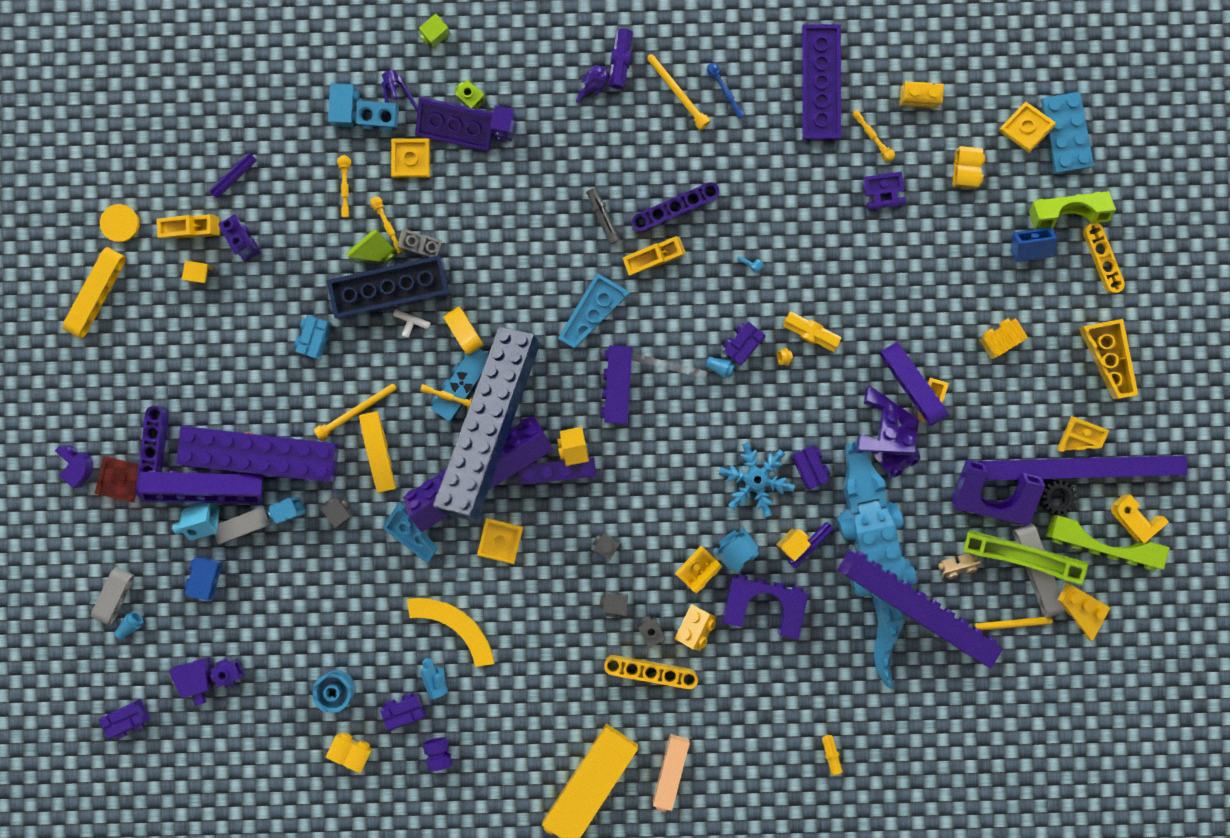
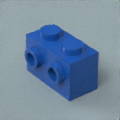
M1051 227L1013 232L1010 251L1016 262L1055 257L1058 238Z
M204 556L195 557L190 563V577L184 585V589H186L185 595L206 601L213 599L223 561Z

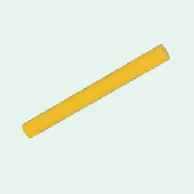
M1037 617L975 623L974 627L984 631L1052 624L1053 620L1052 617Z

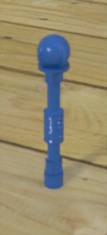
M716 63L709 64L707 66L708 75L711 78H715L719 83L724 96L733 106L738 119L742 118L745 114L736 104L735 97L730 89L722 81L719 66Z

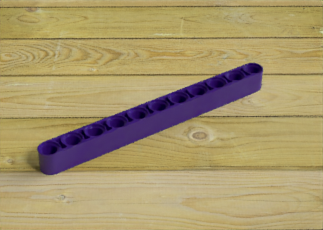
M1187 455L978 461L986 466L988 474L985 480H1020L1022 473L1039 476L1042 479L1188 475Z

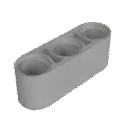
M261 507L219 523L217 533L214 536L219 545L271 524L265 508Z
M115 567L111 571L91 612V617L106 625H111L127 596L135 575Z

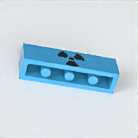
M481 349L476 350L469 356L464 352L463 357L465 358L461 364L457 363L452 370L454 374L451 379L447 378L441 387L443 391L454 394L455 397L464 400L469 398L480 380L488 358V354ZM437 395L431 401L433 405L431 410L449 422H453L463 407L461 403L450 402L439 398Z

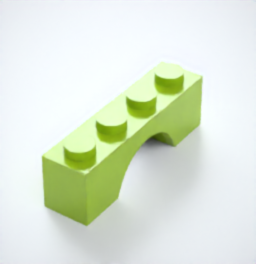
M1106 191L1083 195L1077 194L1068 197L1060 196L1052 199H1039L1033 201L1029 215L1034 229L1048 227L1053 229L1057 219L1065 214L1081 215L1088 219L1091 224L1111 221L1116 208L1110 192Z

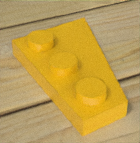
M1066 583L1057 600L1066 612L1076 621L1075 624L1085 633V637L1093 642L1110 607L1075 586Z

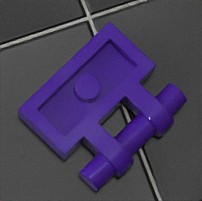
M902 172L863 177L865 197L873 196V202L866 203L867 210L874 209L877 211L885 207L898 208L899 205L906 204L905 197L898 198L897 194L905 190ZM890 194V199L881 200L880 195Z

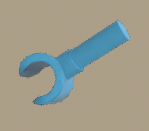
M740 256L737 258L738 261L748 265L756 273L760 272L764 267V263L759 259L752 263Z

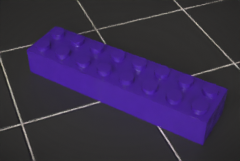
M534 415L523 419L520 424L510 428L489 490L554 449ZM447 469L442 470L439 475L431 480H426L421 486L409 491L403 497L408 515L421 533L449 516L441 513L433 506Z
M181 426L176 465L335 482L339 444Z

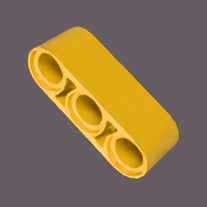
M460 306L443 316L467 356L484 346Z

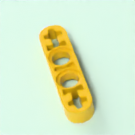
M1099 223L1088 224L1083 230V235L1103 286L1108 293H1118L1123 290L1125 283L1104 229ZM1096 229L1097 233L1094 235L1090 234L1089 231ZM1098 238L1101 239L1100 241L1093 243V240H1096ZM1098 244L1103 245L1105 248V252L1102 255L1096 252ZM1104 262L1111 264L1112 269L1110 272L1104 271ZM1115 274V276L1107 279V276ZM1113 282H1117V283H1118V285L1116 286V288H1115V287H1113V288L1111 287V284H1112Z

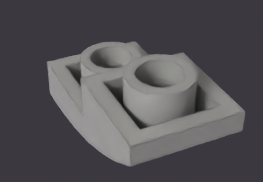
M402 229L397 247L430 258L438 256L442 241Z

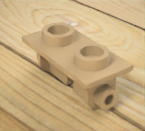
M971 553L958 556V564L954 557L942 560L938 564L939 570L944 571L941 579H954L959 574L965 572L966 574L974 573L979 568L981 561L975 562L978 560L977 555Z

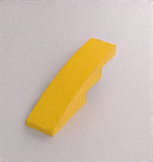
M379 412L361 414L359 419L377 493L396 489L392 463L387 449L388 444Z

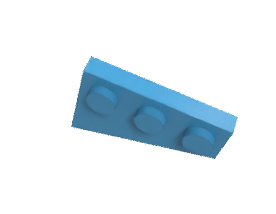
M400 502L394 508L382 528L428 563L438 548L424 531L421 533Z

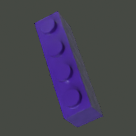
M609 345V350L605 349L604 361H608V369H604L603 380H607L606 388L602 389V399H606L605 407H601V418H604V423L627 424L632 347Z
M594 457L589 458L588 462L566 466L565 460L534 463L518 471L519 485L596 477Z

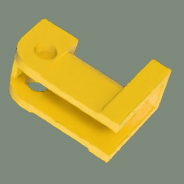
M1123 494L1112 504L1111 513L1136 542L1141 541L1145 544L1169 521L1164 516L1156 515L1148 522L1137 509L1140 507V504L1133 496Z

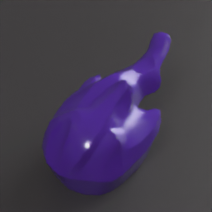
M595 65L584 75L581 82H585V87L580 90L576 98L577 103H580L586 95L594 90L595 96L602 91L609 78L606 68Z

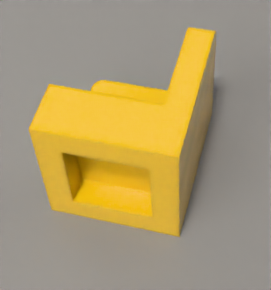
M185 260L182 280L192 283H206L208 270H213V266Z

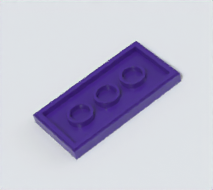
M420 97L415 135L489 152L493 135L490 129L493 112Z

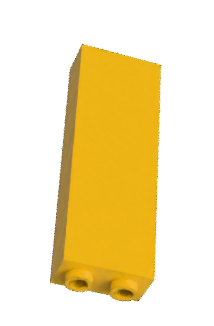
M606 723L542 822L543 829L547 833L555 834L560 838H580L637 752L638 744Z

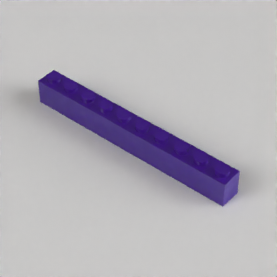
M848 550L837 569L838 572L990 669L993 667L1003 650L996 645L997 640L988 635L985 638L982 636L983 631L974 626L970 628V623L961 617L956 619L954 612L947 608L941 609V604L934 599L927 600L925 593L918 589L916 591L912 590L913 585L903 579L900 582L897 580L898 576L889 570L883 571V566L878 562L866 560L868 558L866 554L859 550L856 553Z

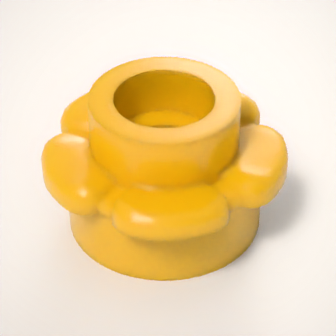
M784 347L783 350L777 351V361L779 365L789 366L793 360V355L791 351Z

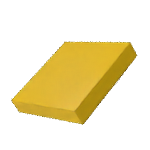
M1025 102L1004 123L999 132L1030 153L1056 126V122Z
M391 139V177L430 178V139Z
M486 518L477 556L515 564L523 526Z

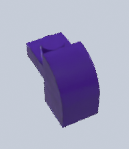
M59 445L55 452L69 463L59 476L72 488H81L93 472L91 456L88 452L78 453V450L71 445Z

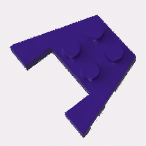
M868 386L865 391L863 404L882 410L878 438L874 439L861 434L857 440L856 453L871 452V454H878L879 452H884L890 455H912L916 448L919 419L873 387Z

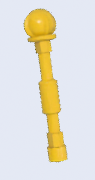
M858 110L853 112L852 116L863 126L869 138L878 145L882 159L885 162H891L895 157V152L890 147L887 148L881 143L875 131L870 125H867Z
M342 155L337 159L338 168L341 169L342 173L341 197L343 198L341 215L342 218H349L347 173L351 165V159L346 155Z
M373 197L370 200L371 207L380 215L384 223L383 226L388 236L391 237L397 254L403 253L404 249L397 247L396 233L384 214L382 199L380 197Z
M422 384L420 392L434 394L450 402L461 403L467 406L468 410L472 402V398L464 400L455 397L454 394L437 391Z

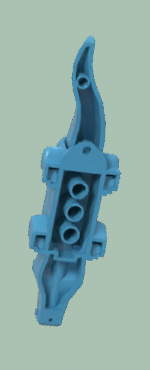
M857 442L849 443L844 447L847 471L843 484V492L848 509L840 513L839 516H836L839 531L844 539L853 540L856 552L859 550L868 556L866 560L878 562L883 566V571L889 570L898 576L897 580L900 582L903 579L911 585H915L916 574L914 567L911 566L908 558L902 557L896 532L904 524L901 511L896 503L892 504V502L886 501L885 481L872 466L868 452L856 453ZM850 579L851 586L858 597L869 595L872 597L878 622L874 648L875 666L883 683L888 688L893 689L891 656L903 626L904 614Z

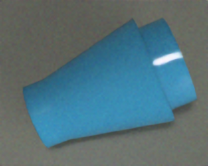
M711 356L706 363L707 368H710L724 379L726 377L731 378L736 365L730 360L713 358Z
M136 612L126 614L114 632L115 636L123 640L126 636L142 627L143 618Z

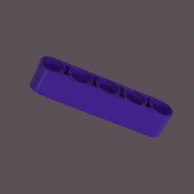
M709 182L644 210L633 217L632 229L636 233H644L708 205L717 199L719 187L717 184ZM706 189H713L715 195L712 197L707 196L705 193ZM690 196H694L697 198L698 202L696 204H690L688 202V198ZM672 204H678L680 206V211L673 212L670 209V206ZM654 212H661L663 218L660 220L654 219ZM638 219H642L646 225L639 228L635 225V222Z
M898 342L880 351L882 360L929 426H933L949 416L942 402Z
M150 406L145 412L136 485L138 497L141 472H147L149 467L157 472H162L169 412L162 406ZM156 410H159L160 417L158 419H155L154 413ZM154 429H156L158 432V435L155 439L152 436V431ZM151 448H154L156 452L153 458L150 456Z

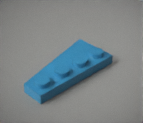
M597 273L558 339L575 349L630 292Z

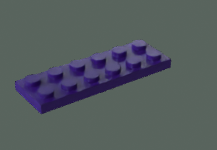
M803 24L802 140H840L841 24Z

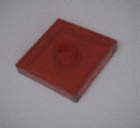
M104 456L95 494L135 502L139 464Z

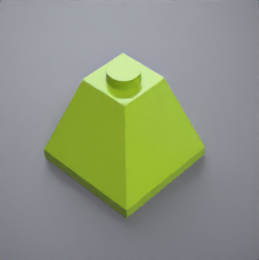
M373 229L350 249L346 255L356 263L383 264L385 262L389 263L395 257L396 250L380 232Z

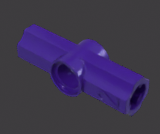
M626 28L617 29L615 46L612 49L609 87L618 90L625 89L627 69H629L631 60L630 50L633 31Z

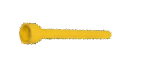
M652 54L648 55L647 60L695 118V126L699 130L704 129L711 122V119L706 114L704 115L697 110L655 56Z
M391 384L328 425L317 426L313 429L320 441L329 438L328 435L331 434V431L394 392L396 385Z

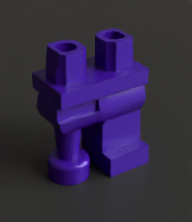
M233 215L218 223L233 253L241 256L243 261L246 262L262 253L255 239L249 235L248 228L240 223L237 215Z

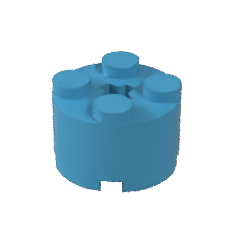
M741 527V531L738 533L736 530L729 533L718 543L720 548L717 550L715 547L714 553L726 568L734 572L741 570L747 560H753L759 554L757 551L758 544L744 527Z
M342 670L329 671L315 682L312 695L313 702L321 711L339 712L354 698L356 692L355 683L352 677ZM336 689L337 692L333 694L331 691Z

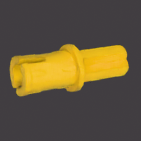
M826 735L822 737L826 753L824 757L828 760L831 775L841 774L843 770L838 757L840 753L837 752L833 736Z

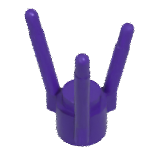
M395 70L384 72L382 74V86L385 103H389L388 90H391L393 98L397 99L395 89L400 84L416 111H418V106L405 86L402 77L398 76Z

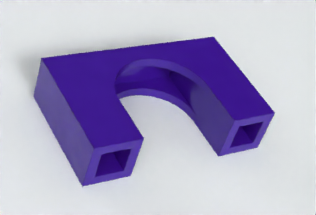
M966 460L951 498L953 507L961 512L968 511L978 516H989L999 521L1006 520L1016 525L1024 524L1029 526L1045 488L1042 477L1022 473L1014 494L1006 500L993 502L986 500L980 495L988 474L985 464Z
M736 574V577L731 576L721 620L723 623L742 627L746 607L751 598L757 594L769 593L776 596L782 606L777 633L780 636L799 640L809 595L804 592V588L793 586L792 589L785 588V584L774 582L773 585L767 584V580L755 578V581L747 579L748 576Z

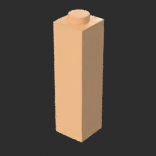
M673 734L669 736L653 797V806L659 811L667 812V810L672 811L690 744L688 738Z

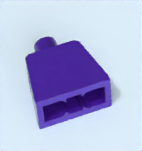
M210 657L169 669L171 678L181 698L192 696L195 706L206 703L204 692L213 688Z

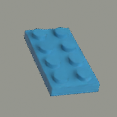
M1074 92L1042 98L1040 101L1043 114L1056 122V126L1047 134L1054 174L1093 167L1094 163L1081 93Z

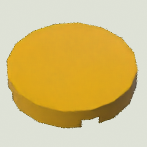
M123 204L111 205L101 215L100 229L109 240L118 243L128 242L139 231V217L129 206Z

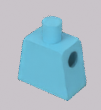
M194 503L182 510L180 522L172 525L174 533L176 535L183 533L189 540L216 534L220 507L216 503Z

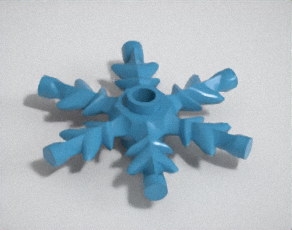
M744 443L742 447L745 454L740 456L747 461L744 465L749 467V471L743 473L742 469L739 468L738 472L732 465H730V470L721 467L719 470V475L728 476L727 482L737 479L736 483L741 480L746 483L745 488H738L740 492L731 494L735 499L728 506L733 510L740 502L744 506L746 497L750 499L749 492L755 491L758 494L755 500L759 499L757 510L762 507L764 517L771 516L768 505L772 506L773 503L766 498L770 495L764 493L765 487L770 486L773 492L776 488L780 494H784L783 489L793 492L795 484L784 483L787 478L777 480V476L772 480L768 478V472H775L773 468L782 466V463L778 461L784 457L785 453L779 450L774 457L769 453L768 461H763L764 467L758 468L756 464L759 459L755 460L757 450L752 452L750 443ZM756 476H759L761 478V481L758 484L754 482V478Z

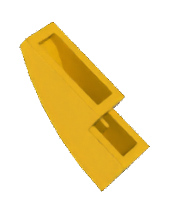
M208 214L157 219V238L220 236L219 216Z
M675 236L625 256L623 261L630 276L686 255L680 237Z

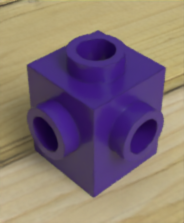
M227 658L216 662V667L211 669V679L217 685V688L223 685L225 688L237 684L235 680L245 676L238 658L227 661Z

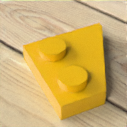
M1071 416L1056 450L1064 452L1066 450L1102 448L1110 430Z

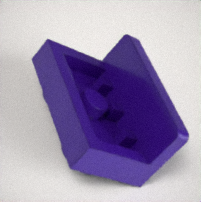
M915 448V452L912 455H890L884 452L873 455L877 463L886 472L888 479L898 477L904 469L914 466L920 459V453L917 448Z

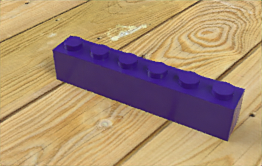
M151 470L141 472L138 494L141 502L262 504L264 483L263 475L254 473L238 474L232 472L229 474H219L216 472L198 473L193 471L178 473L176 471L157 472Z

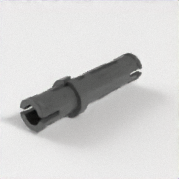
M597 187L586 191L593 207L591 209L596 213L609 245L618 242L620 238L605 208L607 205L602 201Z

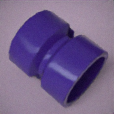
M447 737L434 738L423 743L424 754L428 756L426 759L428 771H439L453 765L451 754L447 753L449 750Z

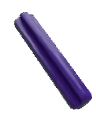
M247 153L210 189V193L215 198H219L256 162V158L252 154Z
M825 522L808 540L811 545L796 561L789 559L788 563L793 568H797L834 528L828 522Z

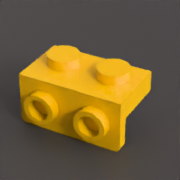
M700 546L675 574L693 592L698 593L719 572L722 565L704 547Z
M691 604L674 639L693 650L701 651L707 644V637L710 631L716 625L717 616L709 614Z

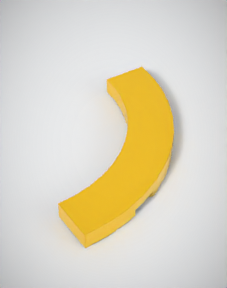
M430 598L407 599L410 618L433 619L457 632L469 647L475 667L495 663L488 640L480 627L465 612L449 603Z

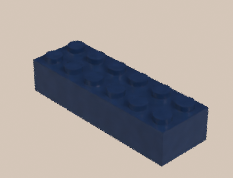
M440 255L326 280L334 318L338 320L451 296L444 260Z

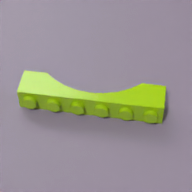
M1051 515L1045 536L1052 538L1051 542L1056 544L1070 543V548L1082 550V547L1089 549L1088 553L1099 556L1100 553L1107 554L1106 558L1119 561V558L1126 559L1125 563L1137 566L1140 563L1144 565V569L1156 571V568L1164 570L1170 547L1148 541L1145 544L1139 542L1125 547H1111L1089 536L1076 520L1058 515Z
M973 530L968 531L963 551L1023 565L1083 585L1088 567V562Z

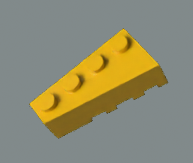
M1123 319L1078 328L1112 399L1138 395Z

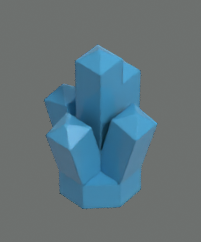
M424 659L422 662L424 668L420 671V675L429 698L435 699L448 693V688L445 682L444 669L440 667L435 669L431 659Z

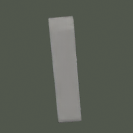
M1033 523L1029 526L1025 525L1013 530L1016 543L1044 550L1038 531ZM1025 566L1043 615L1049 618L1065 612L1066 610L1057 600L1060 591L1055 577Z

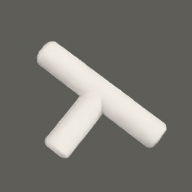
M395 309L393 312V316L407 321L402 332V336L409 338L414 324L425 329L430 328L431 323L398 309Z

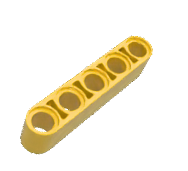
M109 247L103 249L63 322V330L80 339L85 337L126 262L124 255Z
M618 655L608 656L604 664L605 671L613 676L684 689H693L698 683L695 671L689 668ZM610 661H616L618 663V667L616 669H610L608 667V663ZM634 664L637 666V671L630 673L626 669L627 666ZM648 668L656 670L654 676H648L645 672ZM668 671L675 673V677L671 680L665 678V673ZM688 674L694 676V680L691 683L684 682V677Z

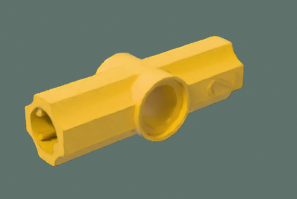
M789 312L782 327L800 335L801 339L811 344L816 343L831 352L836 350L841 340L840 336L824 329L821 324L813 320H806L792 312Z

